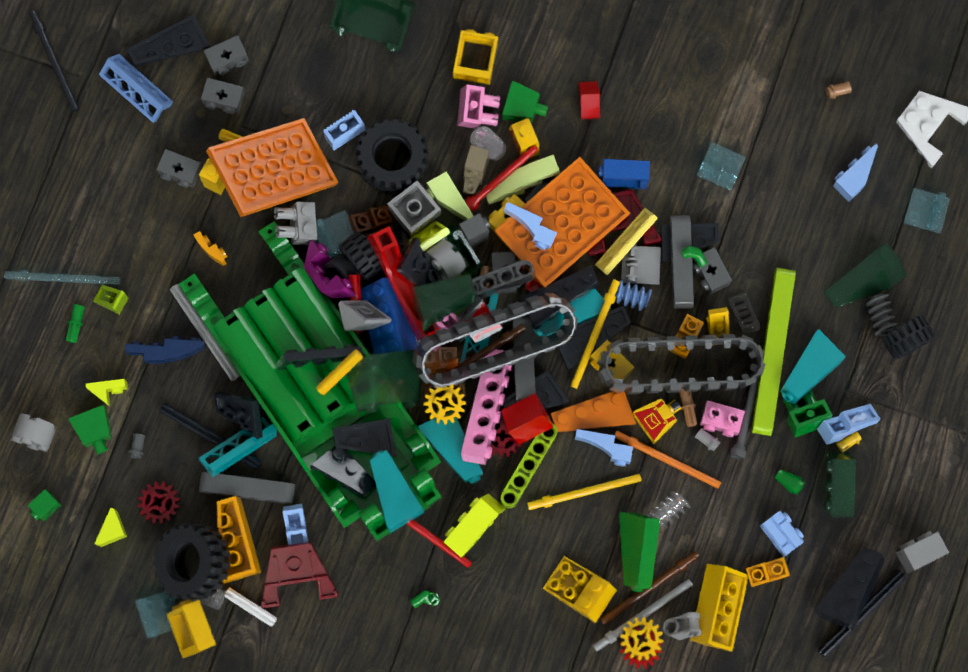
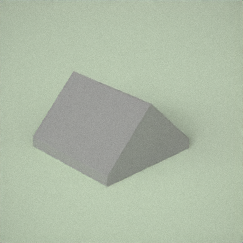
M367 300L339 302L344 331L372 330L388 324L392 320Z

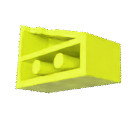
M489 493L480 499L477 497L470 504L472 509L468 514L464 512L459 517L457 527L454 528L452 526L445 534L447 539L444 543L460 557H463L473 547L487 528L494 523L493 521L506 509Z

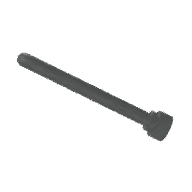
M760 376L756 377V382L749 387L737 444L734 445V448H731L730 456L736 459L744 460L747 451L745 450L744 443Z

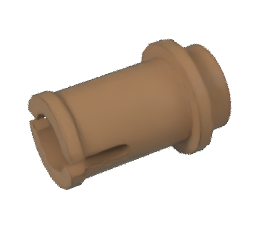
M847 81L834 86L832 84L826 88L828 98L835 99L836 96L851 93L850 83Z

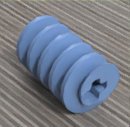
M621 279L615 294L617 304L624 300V306H627L631 302L632 309L638 305V310L641 311L644 307H647L652 289L645 293V287H642L638 291L637 284L633 288H630V282L623 286V280Z

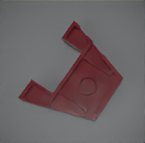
M633 190L613 193L630 212V215L610 232L627 229L643 210ZM653 224L642 236L644 245L662 241ZM603 238L588 251L589 256L606 252Z
M311 542L271 548L262 608L280 605L277 586L317 580L320 600L338 597L337 590Z

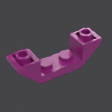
M311 240L304 268L318 289L330 298L354 297L356 294L352 290L353 285L348 279H342L337 275L332 280L325 277L324 274L326 272L322 267L331 260L327 254L328 249L322 243L318 244Z

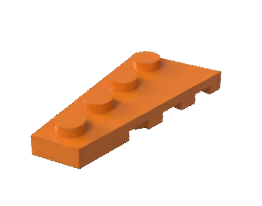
M613 391L550 414L554 425L557 427V432L636 425L624 391L620 394Z

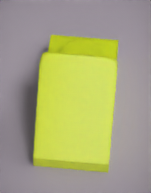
M125 379L87 383L86 388L110 407L109 392L111 394H121L123 390H128V384Z

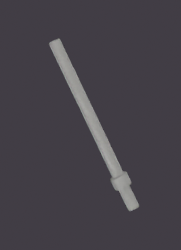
M687 579L628 621L634 624V618H637L641 622L643 617H648L693 586L692 582ZM627 622L614 631L610 630L604 634V638L592 645L596 652L607 644L617 641V638L625 633L622 628H629Z

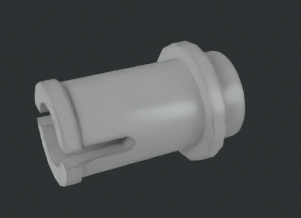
M703 428L695 436L696 439L708 447V450L715 451L720 444L718 437L714 438Z

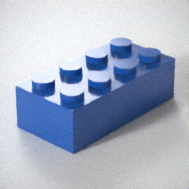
M382 278L361 288V299L367 300L392 319L388 324L368 330L376 363H392L412 354L418 346L416 337L388 279Z

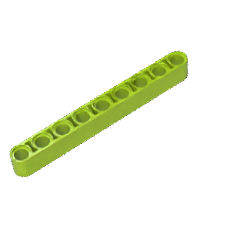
M776 268L763 348L765 354L763 356V363L766 365L758 382L751 433L772 435L796 275L795 270Z

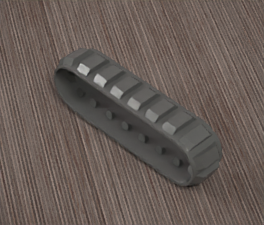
M545 293L543 296L538 297L536 295L527 298L522 303L510 304L505 309L499 308L490 311L488 315L473 317L471 321L456 323L451 328L439 329L434 331V334L426 335L418 342L419 345L413 351L412 360L416 366L415 371L425 383L430 382L433 387L445 388L446 385L453 384L454 386L465 382V379H474L482 376L485 372L499 370L502 366L513 365L521 359L525 358L527 360L535 357L538 353L555 350V347L567 343L577 328L578 319L573 315L575 309L564 297L560 298L557 294ZM557 305L560 306L558 310L562 314L564 313L562 326L558 331L549 336L445 373H436L434 375L430 374L432 371L428 367L424 368L428 353L439 345L546 307L554 308Z
M723 334L716 338V335H703L700 339L697 336H684L681 340L678 339V336H669L663 338L662 341L659 340V337H647L643 341L640 338H627L624 342L619 339L606 346L607 351L600 353L597 365L600 367L597 374L601 382L609 386V390L619 394L627 390L628 394H640L643 390H646L647 394L659 393L663 389H665L666 393L679 392L682 388H684L685 392H696L701 387L703 391H715L719 387L722 390H735L738 388V385L744 388L755 383L756 377L763 374L766 364L763 363V356L765 354L761 346L754 343L753 338L741 335L738 338H735L734 334ZM731 344L739 345V348L742 350L746 349L753 362L749 369L752 371L750 376L746 373L741 376L742 380H733V377L730 376L726 377V381H715L714 377H708L707 381L696 382L695 378H689L688 382L678 383L676 379H670L669 383H658L657 379L651 380L650 384H639L638 380H632L631 384H623V380L618 378L615 380L613 378V373L608 368V364H611L612 361L609 355L612 351L615 355L621 353V348H629L630 352H636V348L647 347L649 351H655V347H667V350H674V346H685L686 350H691L693 346L704 345L705 349H711L712 345H723L724 348H730Z

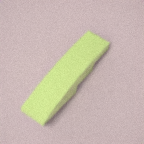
M554 155L516 169L486 196L489 205L505 200L508 196L511 198L514 194L516 196L525 193L524 189L542 184L543 179L560 174Z

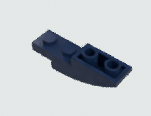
M171 336L170 339H165L164 346L161 343L143 345L142 342L137 341L125 344L127 355L144 356L143 361L146 364H160L182 360L205 349V343L200 338L194 337L189 338V340H182L181 337Z

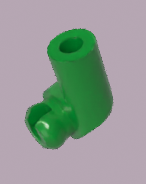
M686 246L681 251L685 259L689 257L695 258L699 267H703L708 263L698 247Z
M422 591L411 599L410 602L416 609L422 603L436 606L439 604L440 599L434 592Z

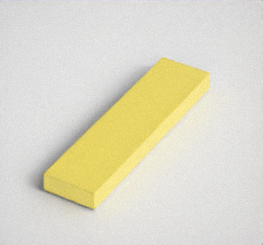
M644 208L595 265L608 275L658 218L648 209Z

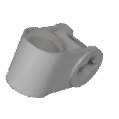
M689 612L678 617L669 618L663 624V632L677 640L699 636L702 634V630L699 629L698 620L700 614Z

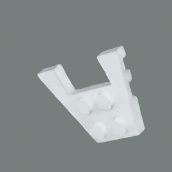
M919 91L896 122L909 140H912L918 148V152L926 159L929 167L932 168L943 153L927 141L948 114L965 125L968 121V107Z

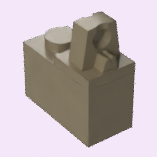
M470 146L463 175L465 180L463 193L475 195L479 184L482 185L489 162V150Z

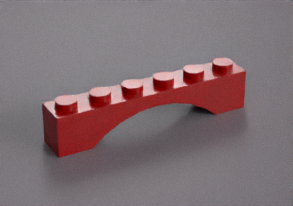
M390 226L367 236L417 341H420L426 335L434 334V331L439 330L431 312L422 301L414 285L396 270L402 256Z

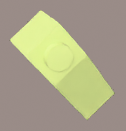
M447 172L427 182L428 189H426V192L437 204L464 221L473 217V214Z

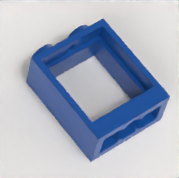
M604 159L603 165H599L598 178L607 188L647 189L650 161Z

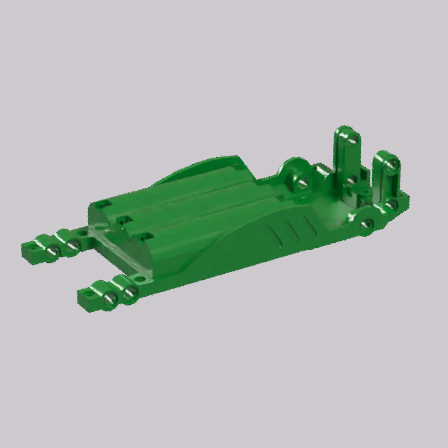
M273 221L258 231L288 275L283 280L280 279L273 288L262 291L254 299L251 298L244 307L233 310V313L224 318L195 274L179 283V286L342 526L346 528L361 518L378 542L391 533L387 528L377 487L366 497L361 498L344 488L341 483L334 479L330 480L325 477V474L310 468L311 464L335 446L332 429L390 418L397 456L390 457L420 503L423 511L442 498L428 473L429 470L437 466L441 461L423 433L408 415L391 385L353 331H344L341 314L327 295L318 289L305 270V264L287 238L276 237L278 232H275L278 225ZM346 345H355V347L362 348L363 359L325 395L320 394L316 387L341 362L333 363L331 359H328L327 363L314 365L312 362H309L307 365L299 368H294L293 365H286L285 370H278L277 362L288 350L305 352L309 348L324 350L325 347L330 346L340 349ZM366 380L368 388L359 392L356 387ZM337 400L339 407L330 412L327 406ZM307 420L310 427L300 432L297 426ZM346 450L374 479L370 463L374 454Z

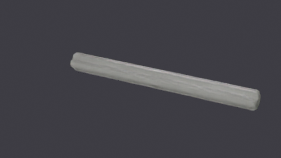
M178 284L170 288L171 293L231 381L236 380L240 376L181 287Z

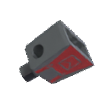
M476 296L456 319L458 322H468L473 317L488 315L490 310L483 300ZM499 324L467 336H470L477 343L500 331L502 326ZM465 336V337H463V338H459L458 341L461 342V341H462L463 339H465L467 336Z

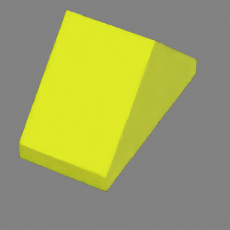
M110 508L95 541V544L100 547L127 537L118 511Z

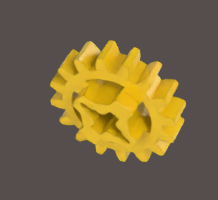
M451 384L449 387L446 385L445 388L435 387V390L429 388L431 394L424 396L428 399V402H423V405L428 406L425 413L431 412L430 419L436 417V423L443 420V424L446 425L447 420L454 423V417L461 418L458 413L459 411H465L461 408V405H465L466 402L461 401L464 394H458L460 391L459 387L454 390L453 384ZM445 390L443 395L439 397L434 396L439 391ZM452 394L456 396L457 404L453 403ZM447 398V402L453 405V407L445 406L443 409L440 402L436 400L444 401ZM432 402L435 403L438 408L437 413H435L432 408ZM447 411H454L451 415L444 416Z
M645 617L642 618L641 622L634 618V624L628 621L629 628H622L625 635H620V638L624 639V642L620 645L627 647L624 653L631 652L630 658L637 655L638 661L641 660L642 656L649 660V654L654 657L656 656L654 650H661L658 643H663V640L659 639V636L663 633L657 632L659 625L652 626V619L647 623ZM636 626H644L640 631L633 630ZM646 631L644 639L647 640L646 643L642 642L637 647L639 641L637 635L641 636ZM650 631L653 632L655 641L651 640ZM628 636L633 639V647L629 644ZM642 647L650 648L647 652H639Z

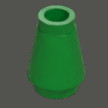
M782 469L775 477L782 486L795 495L799 494L805 484L801 477Z

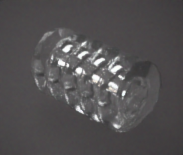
M485 126L478 127L472 132L470 142L473 146L489 150V159L499 160L503 157L506 145L490 128Z
M672 491L670 493L672 498L666 496V503L659 502L660 508L655 506L653 508L654 513L650 511L647 513V516L660 519V533H662L661 526L665 529L668 528L666 525L667 521L671 524L674 523L672 516L679 519L678 511L683 514L685 513L684 506L689 509L691 508L689 503L679 493Z

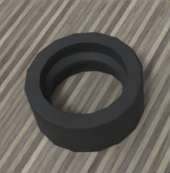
M343 256L333 258L324 266V271L326 272L324 275L330 280L336 275L342 279H348V275L358 274L354 265Z

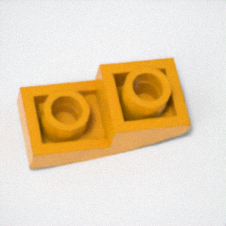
M200 231L193 234L200 247L209 257L223 266L227 264L225 261L227 255L222 247L218 249L216 244L212 245L207 235L202 236Z
M687 314L676 336H678L679 340L684 336H698L704 322ZM674 346V350L669 351L686 359L690 350H686L685 346Z
M785 557L746 568L751 587L790 576Z

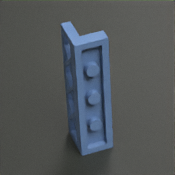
M120 54L109 57L99 74L153 123L158 120L162 111L171 107L173 103L169 97ZM109 68L114 71L115 78H111L107 74ZM121 80L127 83L129 90H125L122 87ZM134 92H138L141 95L142 102L136 100ZM149 104L157 109L154 115L149 111Z

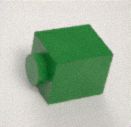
M46 489L28 505L31 509L29 513L36 520L40 518L44 522L61 506Z

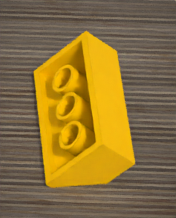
M707 564L696 610L700 614L698 620L699 629L702 630V634L691 637L690 641L732 652L748 581L747 574L726 566Z

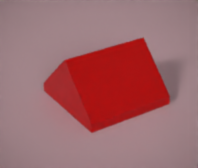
M536 393L501 410L509 434L519 444L554 427Z

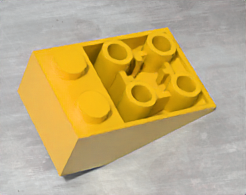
M565 556L543 587L551 595L595 623L617 591L608 581Z

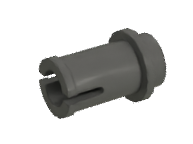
M133 434L131 450L128 451L130 453L129 457L141 459V456L144 455L142 450L145 435Z

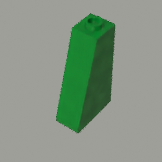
M620 512L624 585L632 587V591L643 592V589L652 588L660 519L634 512Z

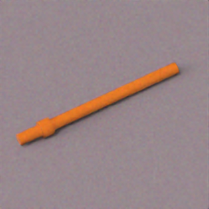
M616 431L614 435L616 439L626 443L627 446H633V449L636 448L717 489L721 484L720 481L639 442L638 438L634 436L629 437L619 431Z

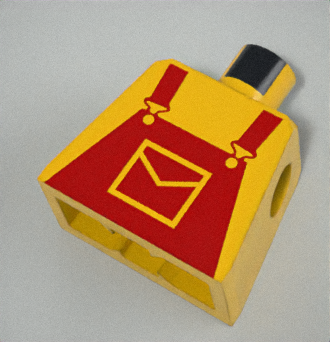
M529 118L514 123L509 127L520 156L527 151V148L533 145L538 147V151L530 158L540 154L539 142Z
M659 399L635 410L633 416L651 442L655 444L677 422L673 414L679 411L681 407L675 399L667 405L662 399Z

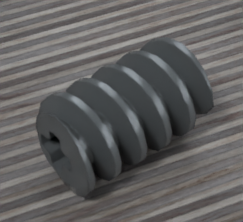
M878 294L865 299L870 300L866 303V306L872 307L868 310V314L873 315L870 321L876 322L872 327L873 329H879L874 333L875 336L885 335L897 326V323H891L895 316H889L893 309L886 307L891 304V301L884 300L889 294Z

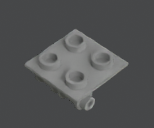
M635 244L622 258L621 279L623 283L659 285L661 247L637 246Z

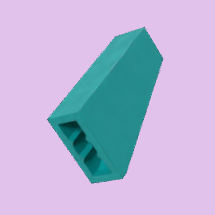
M595 288L582 298H577L571 302V306L575 309L573 315L578 319L577 325L599 316L604 300ZM559 311L553 319L542 323L539 329L535 330V327L532 329L539 337L541 335L542 337L549 336L558 331L562 326L564 313L562 314Z
M820 330L816 331L780 390L783 398L787 402H791L792 405L796 404L829 375L846 357Z
M452 410V411H449V412L445 413L444 416H449V415H451L454 411H453V410ZM454 417V423L447 420L446 425L443 424V420L436 423V418L418 426L429 444L465 483L470 482V484H473L481 479L480 476L483 475L479 464L462 460L461 451L465 434L456 417Z
M387 450L375 453L370 463L387 528L392 533L423 514L424 511Z

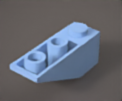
M877 144L872 148L868 146L861 153L863 156L859 160L855 158L848 165L849 169L845 173L841 171L834 178L836 182L833 187L848 202L866 185L878 147Z

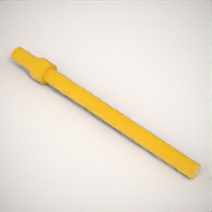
M613 279L608 293H605L603 306L570 386L577 389L610 306L615 302V294L620 281Z
M636 474L551 497L550 495L543 496L540 500L528 502V509L548 508L555 503L640 482L641 476Z

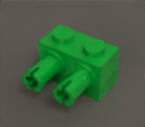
M812 389L802 397L806 406L799 408L797 403L792 405L791 402L783 399L789 411L787 423L794 438L817 430L824 420L832 418V413L825 399L817 401Z

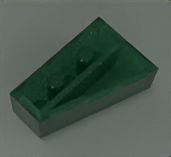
M470 274L413 287V300L423 332L429 329V326L441 322L444 320V317L451 313H456L474 302L475 288Z
M826 452L827 480L825 482V491L827 492V499H825V511H828L830 517H854L856 459L850 452Z

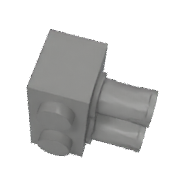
M296 202L290 208L275 207L274 214H277L274 215L275 219H290V226H276L277 238H291L292 245H309L311 240H317L315 203Z

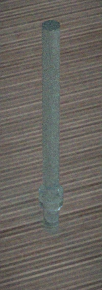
M20 270V272L5 271V279L20 280V282L36 280L120 285V277L29 273L27 270Z

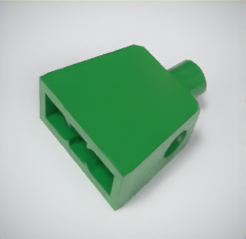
M512 81L503 110L502 120L520 122L529 118L532 123L535 114L546 117L548 106L538 103L540 98L538 92Z
M104 405L68 418L86 448L94 446L97 455L108 451L104 441L111 439L112 433L108 411Z

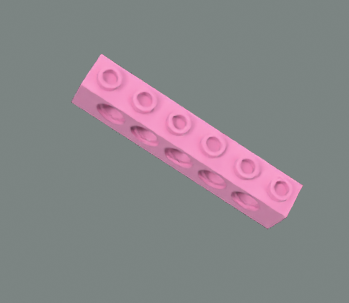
M496 349L495 351L485 356V358L504 351ZM513 365L502 366L500 373L495 374L488 371L480 376L461 451L463 461L486 465L487 459L491 458L492 447L490 445L491 441H495L496 438L495 425L500 421L501 412H499L500 405H504L505 394L503 392L504 388H508L509 370L512 371ZM490 387H497L495 391L488 390ZM487 404L493 405L489 409L484 408V406ZM488 422V425L480 426V423ZM479 439L484 440L482 444L475 443Z

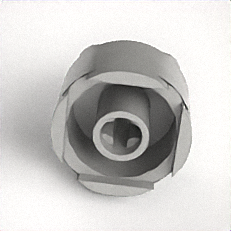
M442 239L426 252L430 257L428 260L433 268L437 269L445 284H448L464 271L466 265L461 254L458 251L455 253L451 249L454 246Z
M20 414L12 433L11 441L27 444L28 448L36 451L47 452L57 427L39 418L30 419V415Z

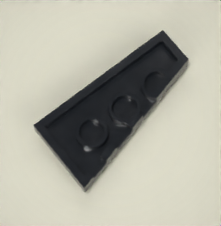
M624 305L608 312L592 353L606 340H610L631 324ZM598 316L578 324L571 336L572 338L564 345L558 346L568 371L580 362Z
M346 345L340 349L330 346L325 347L324 350L309 348L305 352L288 350L277 362L278 370H285L286 365H293L294 368H299L307 365L309 362H312L314 365L327 363L328 359H331L333 363L341 362L354 350H358L362 354V348L355 347V345Z

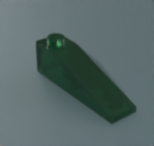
M884 243L825 291L824 294L835 307H839L890 289L904 279L907 274L897 254L887 243Z

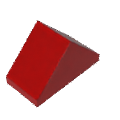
M597 81L579 82L581 119L600 118V93Z

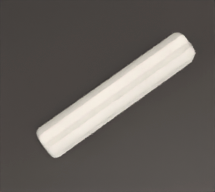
M227 589L224 594L227 599L269 626L275 624L277 618L235 590Z

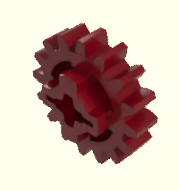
M502 418L495 425H500V428L496 431L495 438L498 448L494 447L492 443L490 445L492 447V456L499 453V458H502L503 454L510 457L511 451L516 454L515 447L521 448L522 446L509 434L504 418ZM501 433H505V436L508 438H505L504 441H500V437L497 436H500ZM509 442H514V444L511 447L505 449V446Z
M156 481L154 487L148 484L147 491L141 490L144 496L138 497L142 501L141 504H138V507L143 508L140 512L141 515L147 514L145 518L147 521L152 518L153 524H156L157 520L164 524V519L171 521V515L177 516L175 509H180V506L176 503L180 502L181 499L175 498L178 491L172 492V485L166 488L165 482H162L161 486H159ZM158 490H163V491H166V492H168V493H167V494L165 493V494L161 495V494H158L157 491H158ZM151 496L150 503L147 504V499ZM157 499H160V500L162 501V502H161V504H162L161 507H159V506L156 505V504H157V501H156ZM172 501L171 508L168 510V504ZM155 511H158V512H160L162 515L157 516V515H153V514H151V513H152V512H155Z

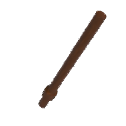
M521 324L510 332L506 331L501 335L502 337L451 370L481 360L505 343L509 344L514 341L513 338L526 331V329ZM431 383L425 386L428 393L430 392L429 388L435 389Z
M694 551L683 560L679 559L673 567L652 581L651 589H643V592H636L599 619L605 625L679 571L683 572L686 570L689 564L699 558V555Z

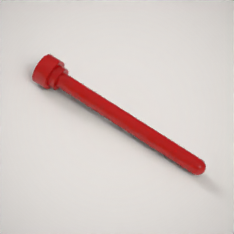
M536 145L531 146L475 196H468L464 200L467 206L473 212L479 208L480 201L538 151V147Z
M415 520L406 523L465 567L471 566V561L465 556L460 557L444 541Z

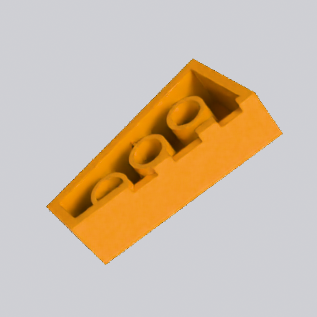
M234 496L218 501L217 523L219 533L223 536L221 540H225L228 545L226 549L230 551L228 561L231 563L230 568L227 570V573H229L227 580H223V583H229L261 573L241 498Z

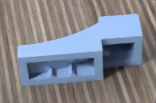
M507 202L503 213L516 219L528 230L533 237L532 242L535 243L537 248L542 250L550 249L557 232L541 226L542 217Z
M867 404L843 411L837 417L824 420L817 430L828 445L841 441L844 437L860 429L877 424L880 417L872 405Z
M576 430L575 440L589 443L601 449L611 457L610 461L614 462V465L626 466V464H630L633 446L615 444L614 435Z
M303 505L284 506L283 516L288 545L308 542Z

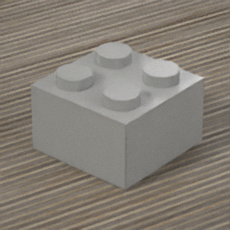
M418 181L387 203L388 210L411 238L441 215L440 207Z
M931 531L917 537L918 542L916 543L914 540H911L899 546L900 551L896 552L906 573H910L949 553L938 532L932 534Z

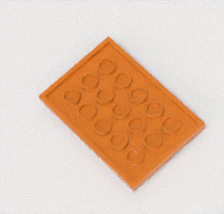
M304 118L209 147L206 151L240 217L336 186L338 183Z
M579 157L521 207L542 217L541 226L557 232L550 249L542 250L537 248L535 243L532 242L533 237L528 230L512 217H509L494 232L520 261L527 260L531 262L535 269L536 280L546 288L629 216L630 212L582 158Z

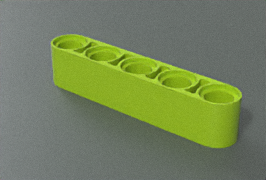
M555 425L551 428L554 432L553 436L546 437L543 433L535 436L501 494V504L505 508L509 509L517 505L556 438L557 427ZM537 444L542 445L544 451L540 454L533 450V447ZM526 461H531L534 464V468L526 470L523 464ZM515 478H522L525 484L517 487L514 484ZM511 494L514 496L515 501L508 504L504 501V496Z

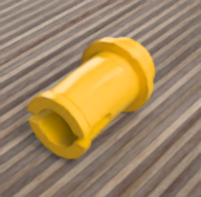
M856 431L844 437L841 441L836 442V445L843 453L853 445L860 444L859 441L862 439Z

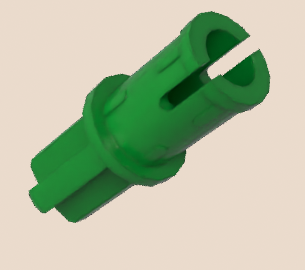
M73 304L71 318L67 322L69 327L66 341L69 343H77L80 327L83 326L81 322L85 307L82 305Z

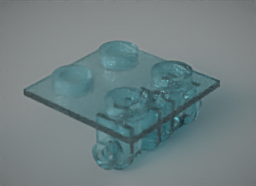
M712 142L697 176L731 191L746 157Z
M913 188L904 223L940 234L950 198H947L946 194L939 192L937 195Z
M343 210L325 220L321 218L316 221L317 239L319 243L326 246L328 249L327 254L330 258L341 254L339 244L354 233L346 211Z
M162 592L135 600L147 638H154L157 635L172 631L166 615L173 611L172 607L176 606L172 595Z

